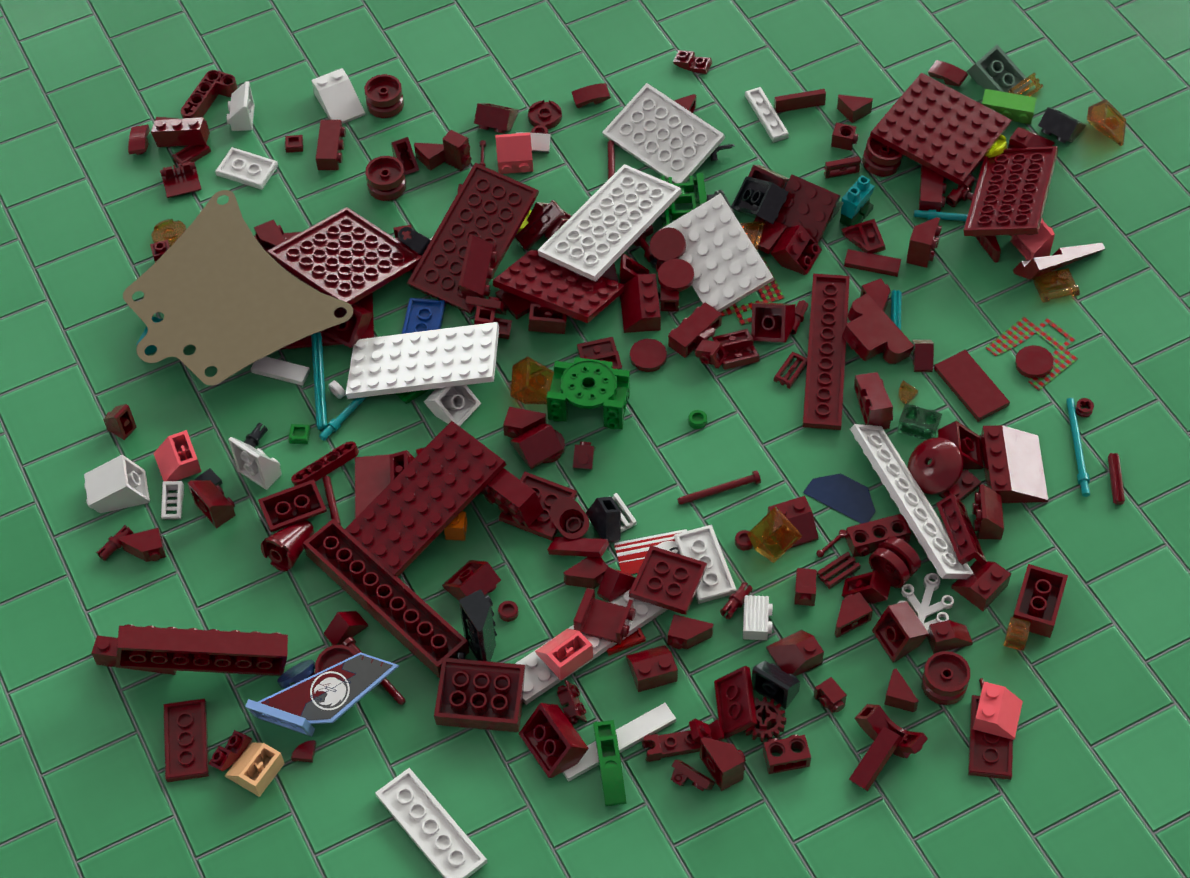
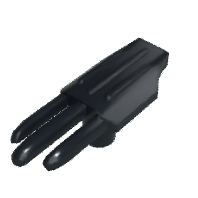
M735 145L718 146L710 155L711 161L718 160L717 152L719 150L731 149Z

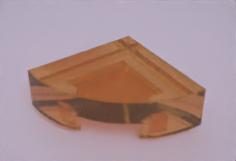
M903 380L899 388V398L904 405H907L918 395V390Z

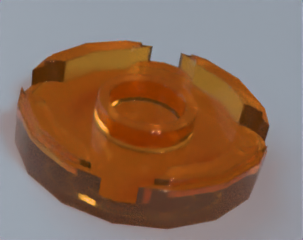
M167 219L161 221L154 227V231L151 234L153 242L168 240L171 247L186 231V226L179 220Z

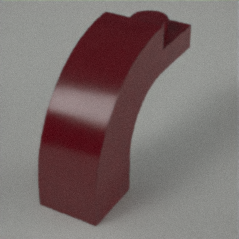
M867 704L854 718L865 733L874 741L884 726L900 735L903 739L893 754L907 759L911 753L919 752L923 748V744L928 740L924 733L907 731L896 725L886 715L880 705Z

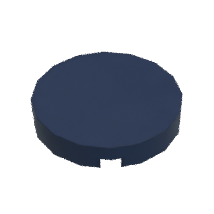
M311 659L293 666L278 678L279 686L284 689L290 687L289 683L294 682L296 684L308 678L315 671V662Z

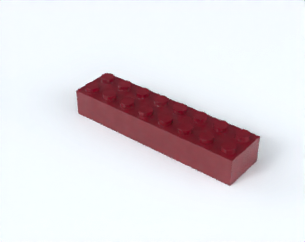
M128 624L119 626L116 668L281 676L284 673L287 661L288 635L278 632L267 634L258 631L249 633L238 630L219 631L217 629L199 630L197 628L138 627Z

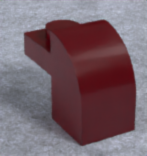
M477 305L474 325L498 322V338L509 339L512 320L494 317L496 308Z

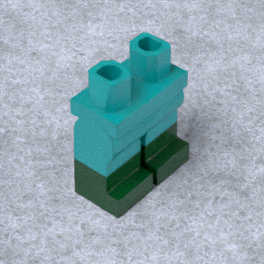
M860 176L856 183L842 197L841 202L843 204L840 223L847 227L862 223L863 219L873 210L874 205L870 203V196L875 186L870 184V179Z

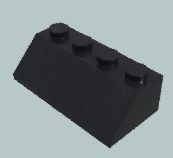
M480 589L460 599L459 606L464 638L468 640L469 648L477 661L491 662L496 646L495 637L497 636L494 629L496 624L492 618L494 616L491 608L493 603L489 595H484Z

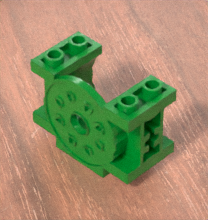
M575 357L574 363L555 361L551 388L546 397L548 419L556 422H567V401L576 407L584 409L603 406L604 427L623 430L627 400L630 397V371L613 369V362L578 357ZM583 385H594V386L591 387V388H586V387H584Z

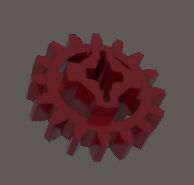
M766 697L763 698V701L755 698L757 724L746 729V735L753 734L752 740L760 737L761 742L764 741V738L772 739L773 735L779 738L780 732H784V725H786L785 710H781V704L775 706L774 699L767 702ZM763 715L765 716V717H764V719H765L764 724H762V720H761Z

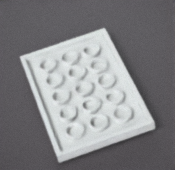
M648 83L643 86L602 132L604 137L612 140L617 146L661 176H665V179L668 180V177H672V183H686L689 176L696 172L725 139L723 133Z
M721 193L663 227L676 228L683 234L686 240V250L678 259L685 260L693 267L694 281L692 287L701 302H706L719 312L774 281V277Z

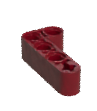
M218 70L208 71L181 108L182 119L203 117L218 95L231 97L232 93L238 89L235 77Z

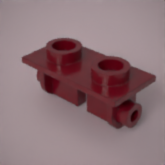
M565 680L566 686H559L557 691L561 705L569 704V706L563 708L565 716L572 725L577 724L579 719L587 722L585 717L586 709L578 697L580 696L578 687Z

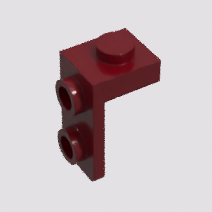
M797 568L795 605L815 606L816 569Z

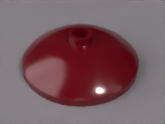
M939 437L923 441L914 449L910 455L907 468L923 493L930 495L941 494L952 488L959 480L963 470V456L960 449L950 440Z

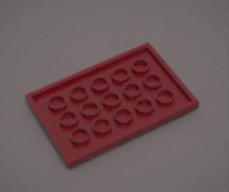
M532 249L493 279V286L585 323H589L621 295L625 288V285L602 276L595 282L539 256L538 251Z

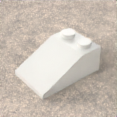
M343 68L311 80L314 95L330 120H341L342 124L365 115V111L352 83Z
M233 437L228 439L238 472L266 490L282 475L280 463L275 458H269L261 449H255L251 445Z

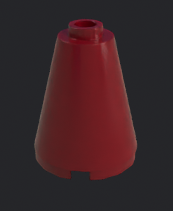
M303 520L265 538L261 543L263 556L265 558L269 557L272 560L270 564L276 569L284 572L288 571L294 566L303 552V542L314 534L313 525L309 521Z

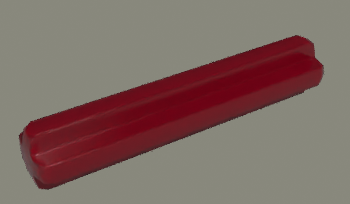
M1110 453L1108 464L1113 503L1115 505H1123L1125 496L1120 458L1118 453Z

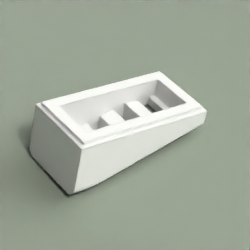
M163 481L162 520L181 519L184 484L182 481ZM170 490H178V493H168V492H169ZM168 497H177V500H168ZM167 504H177V506L167 507ZM177 510V514H166L167 511Z

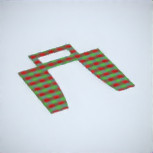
M1023 317L985 348L997 356L1018 346L1037 333L1057 349L1052 353L1054 360L1051 372L1043 378L1034 377V379L1030 378L1028 381L1037 390H1041L1078 359L1065 349L1076 339L1050 318L1036 326L1026 317ZM1049 324L1068 340L1061 344L1043 328Z

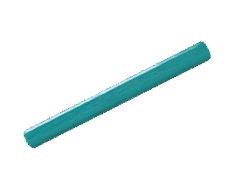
M320 332L311 335L316 425L318 430H325L327 428L322 336Z

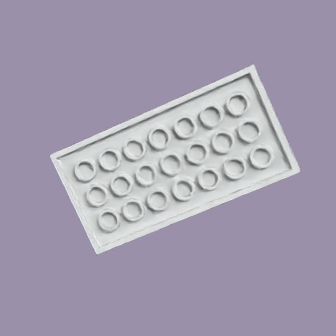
M624 164L537 250L538 255L596 282L682 193L681 188Z
M498 322L359 339L353 346L346 396L348 399L494 382L499 336Z

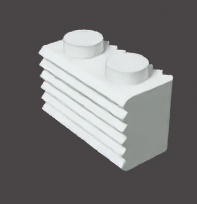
M745 595L743 639L767 640L768 634H772V622L768 621V616H772L773 604H769L768 596Z

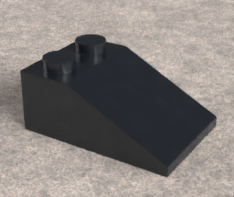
M746 176L731 208L760 221L773 224L778 218L779 211L786 202L789 192L772 182Z

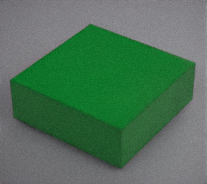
M291 424L289 443L308 444L311 430L310 425Z

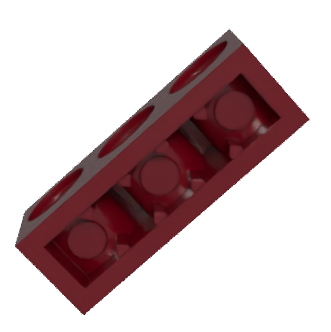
M897 514L847 527L845 539L852 556L863 557L875 552L891 536L909 543L911 531L904 516Z

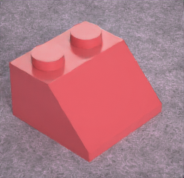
M530 132L495 135L498 172L500 174L533 172Z
M984 682L973 729L1014 740L1023 701L1004 686Z

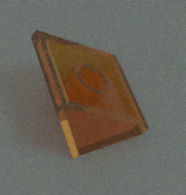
M774 507L747 533L754 549L773 563L802 537L800 532L777 507Z

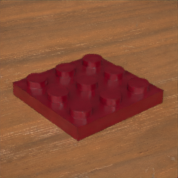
M791 174L785 190L789 192L786 202L782 205L778 218L775 221L786 225L787 228L801 224L819 245L841 195Z
M524 472L520 480L536 491L544 512L528 528L522 523L520 525L517 524L509 513L504 514L501 512L499 521L553 541L558 529L550 517L551 505L556 499L561 497H570L575 500L577 491Z
M650 545L629 591V597L686 615L706 571L707 563Z

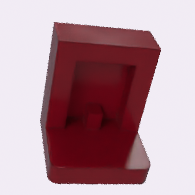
M580 441V445L575 444L573 468L593 470L595 446H591V442Z

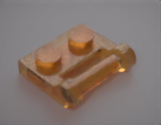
M1069 268L1048 272L1033 278L1043 303L1049 302L1050 299L1080 295L1079 287L1075 284Z

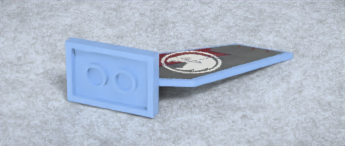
M360 652L258 702L248 699L245 707L258 719L312 737L315 728L311 724L334 723L397 669L399 665Z

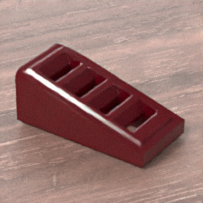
M977 236L976 239L995 263L999 262L1001 249L996 236Z

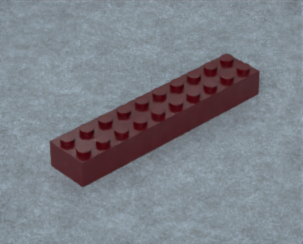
M334 519L303 542L306 556L438 678H440L443 658L457 659V652H465V656L470 653L468 640L396 575L394 576L373 554Z

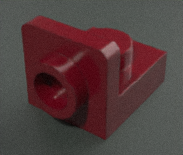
M697 719L689 722L692 740L700 743V739L703 737L718 741L724 739L720 720H715L709 725Z

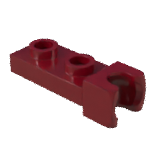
M691 730L664 735H647L642 739L643 748H652L647 751V762L661 760V758L700 752V743L692 740Z

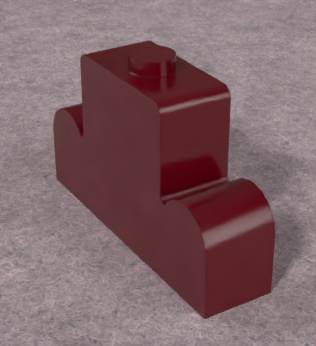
M868 294L853 301L848 313V319L851 322L847 323L842 334L850 348L864 361L881 352L883 353L884 360L890 364H897L908 358L914 345Z

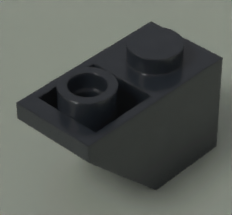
M612 497L596 498L587 510L586 515L601 539H607L609 543L619 542L621 539L620 509Z

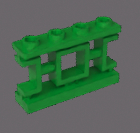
M696 173V178L689 176V183H673V185L681 188L682 193L661 214V220H665V223H662V228L670 224L669 214H671L672 220H677L707 202L703 173ZM661 176V180L672 184V177H668V180H665V176ZM696 185L698 199H695V193L685 194V192H694V186ZM691 203L692 210L675 211V204Z

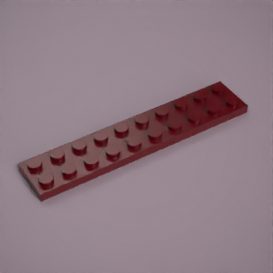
M813 273L803 427L841 430L846 340L842 337V334L847 325L850 276Z

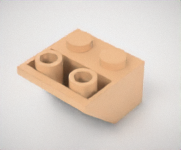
M250 742L243 754L226 773L225 777L260 797L285 763L281 752L265 743Z

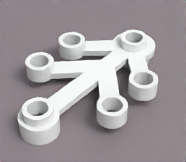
M929 573L924 578L923 585L926 589L921 604L914 595V587L911 584L903 585L901 594L907 598L927 631L930 624L943 622L939 619L940 617H944L945 621L949 620L947 613L939 611L952 608L954 603L952 596L945 595L940 602L929 606L933 591L937 590L940 585V577L935 573ZM909 589L911 592L907 593L904 590ZM948 600L950 604H946L944 601ZM939 612L936 619L924 623L926 617Z

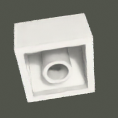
M246 81L231 95V101H228L230 114H227V124H230L232 131H247L253 128L255 104L249 81Z
M467 385L436 388L424 401L436 417L447 424L453 421L458 426H461L481 404Z

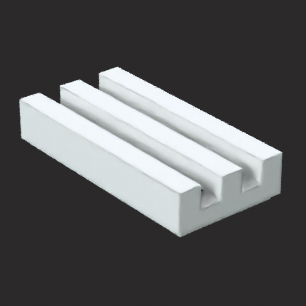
M617 493L613 494L614 502L616 501L630 521L628 523L621 512V521L624 526H621V532L637 525V521Z

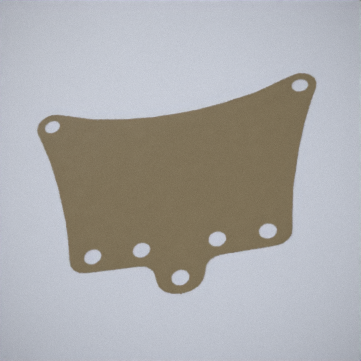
M221 190L215 193L179 239L145 273L128 286L123 293L124 301L148 328L146 336L137 345L139 358L147 363H157L167 357H176L204 384L210 386L221 383L248 365L287 345L344 323L353 315V307L349 303L321 293L300 281L278 264L263 249L244 221L234 193L229 190ZM226 195L229 197V201L226 204L219 205L217 203V199L220 196ZM137 291H142L144 298L141 301H134L132 295ZM337 308H345L347 313L344 317H335L334 311ZM155 313H163L164 319L161 322L155 323L152 321V316ZM150 345L157 347V352L152 356L145 354V349ZM187 345H194L196 347V351L192 355H185L183 353ZM210 366H215L217 373L212 377H207L205 370Z

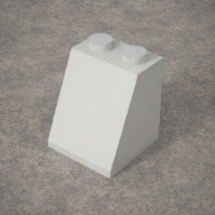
M120 455L84 474V486L87 493L86 502L91 509L99 513L150 502L145 470L124 455Z

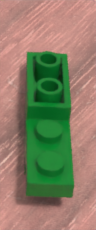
M614 720L593 723L605 807L627 804Z

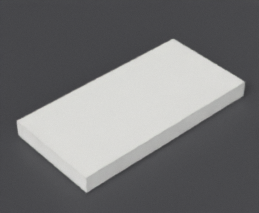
M712 525L674 535L680 555L707 563L706 571L695 594L698 604L730 596L737 591Z

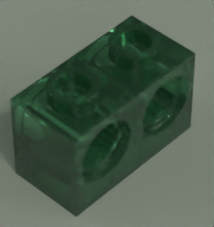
M905 403L899 419L897 432L924 440L936 438L942 413Z

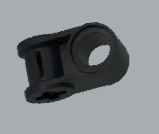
M404 227L398 232L399 241L421 256L431 241L410 227ZM409 231V236L411 238H407L404 240V235L402 234V232Z

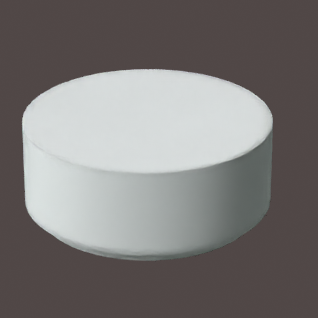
M335 380L328 385L330 391L338 399L346 395L345 390Z

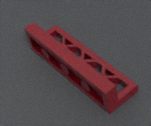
M954 494L937 502L938 510L958 561L963 565L975 558L981 565L987 563L964 504Z

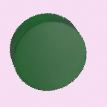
M701 410L692 411L688 416L690 427L693 429L704 428L707 424L706 413Z

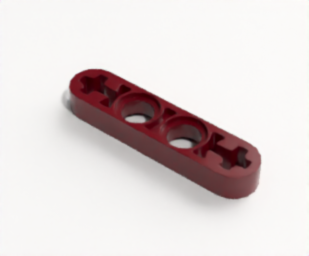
M353 441L346 442L298 471L291 477L293 485L297 486L313 479L316 482L352 460L359 454L356 443Z

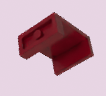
M587 588L573 620L574 630L588 636L621 644L623 637L626 638L628 636L629 622L635 618L636 609H634L633 600L629 599L626 607L595 599V590Z

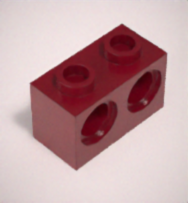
M795 734L784 739L773 738L764 742L763 754L769 774L810 767L811 754L805 735L799 736ZM793 749H799V750H801V752L796 753V752H793L792 750H793ZM776 752L779 753L781 756L775 757L772 755V753Z

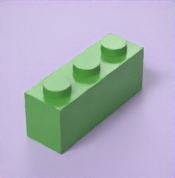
M985 89L982 105L1014 122L1031 124L1037 98Z

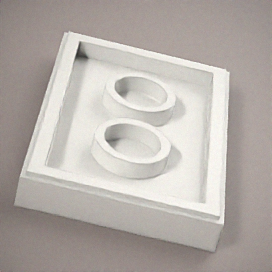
M231 147L215 172L217 176L263 190L278 167V161Z

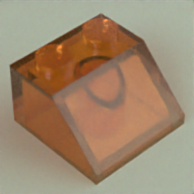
M527 356L512 367L510 396L524 404H547L546 397L548 391L550 392L554 371Z

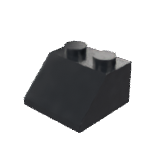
M1047 107L1038 126L1042 128L1041 132L1049 136L1054 134L1057 136V140L1066 144L1067 141L1073 142L1086 127V124L1057 109Z
M767 661L759 663L752 669L753 690L769 700L774 699V703L781 704V707L787 709L799 692L800 681L793 674L785 673L776 664H770Z

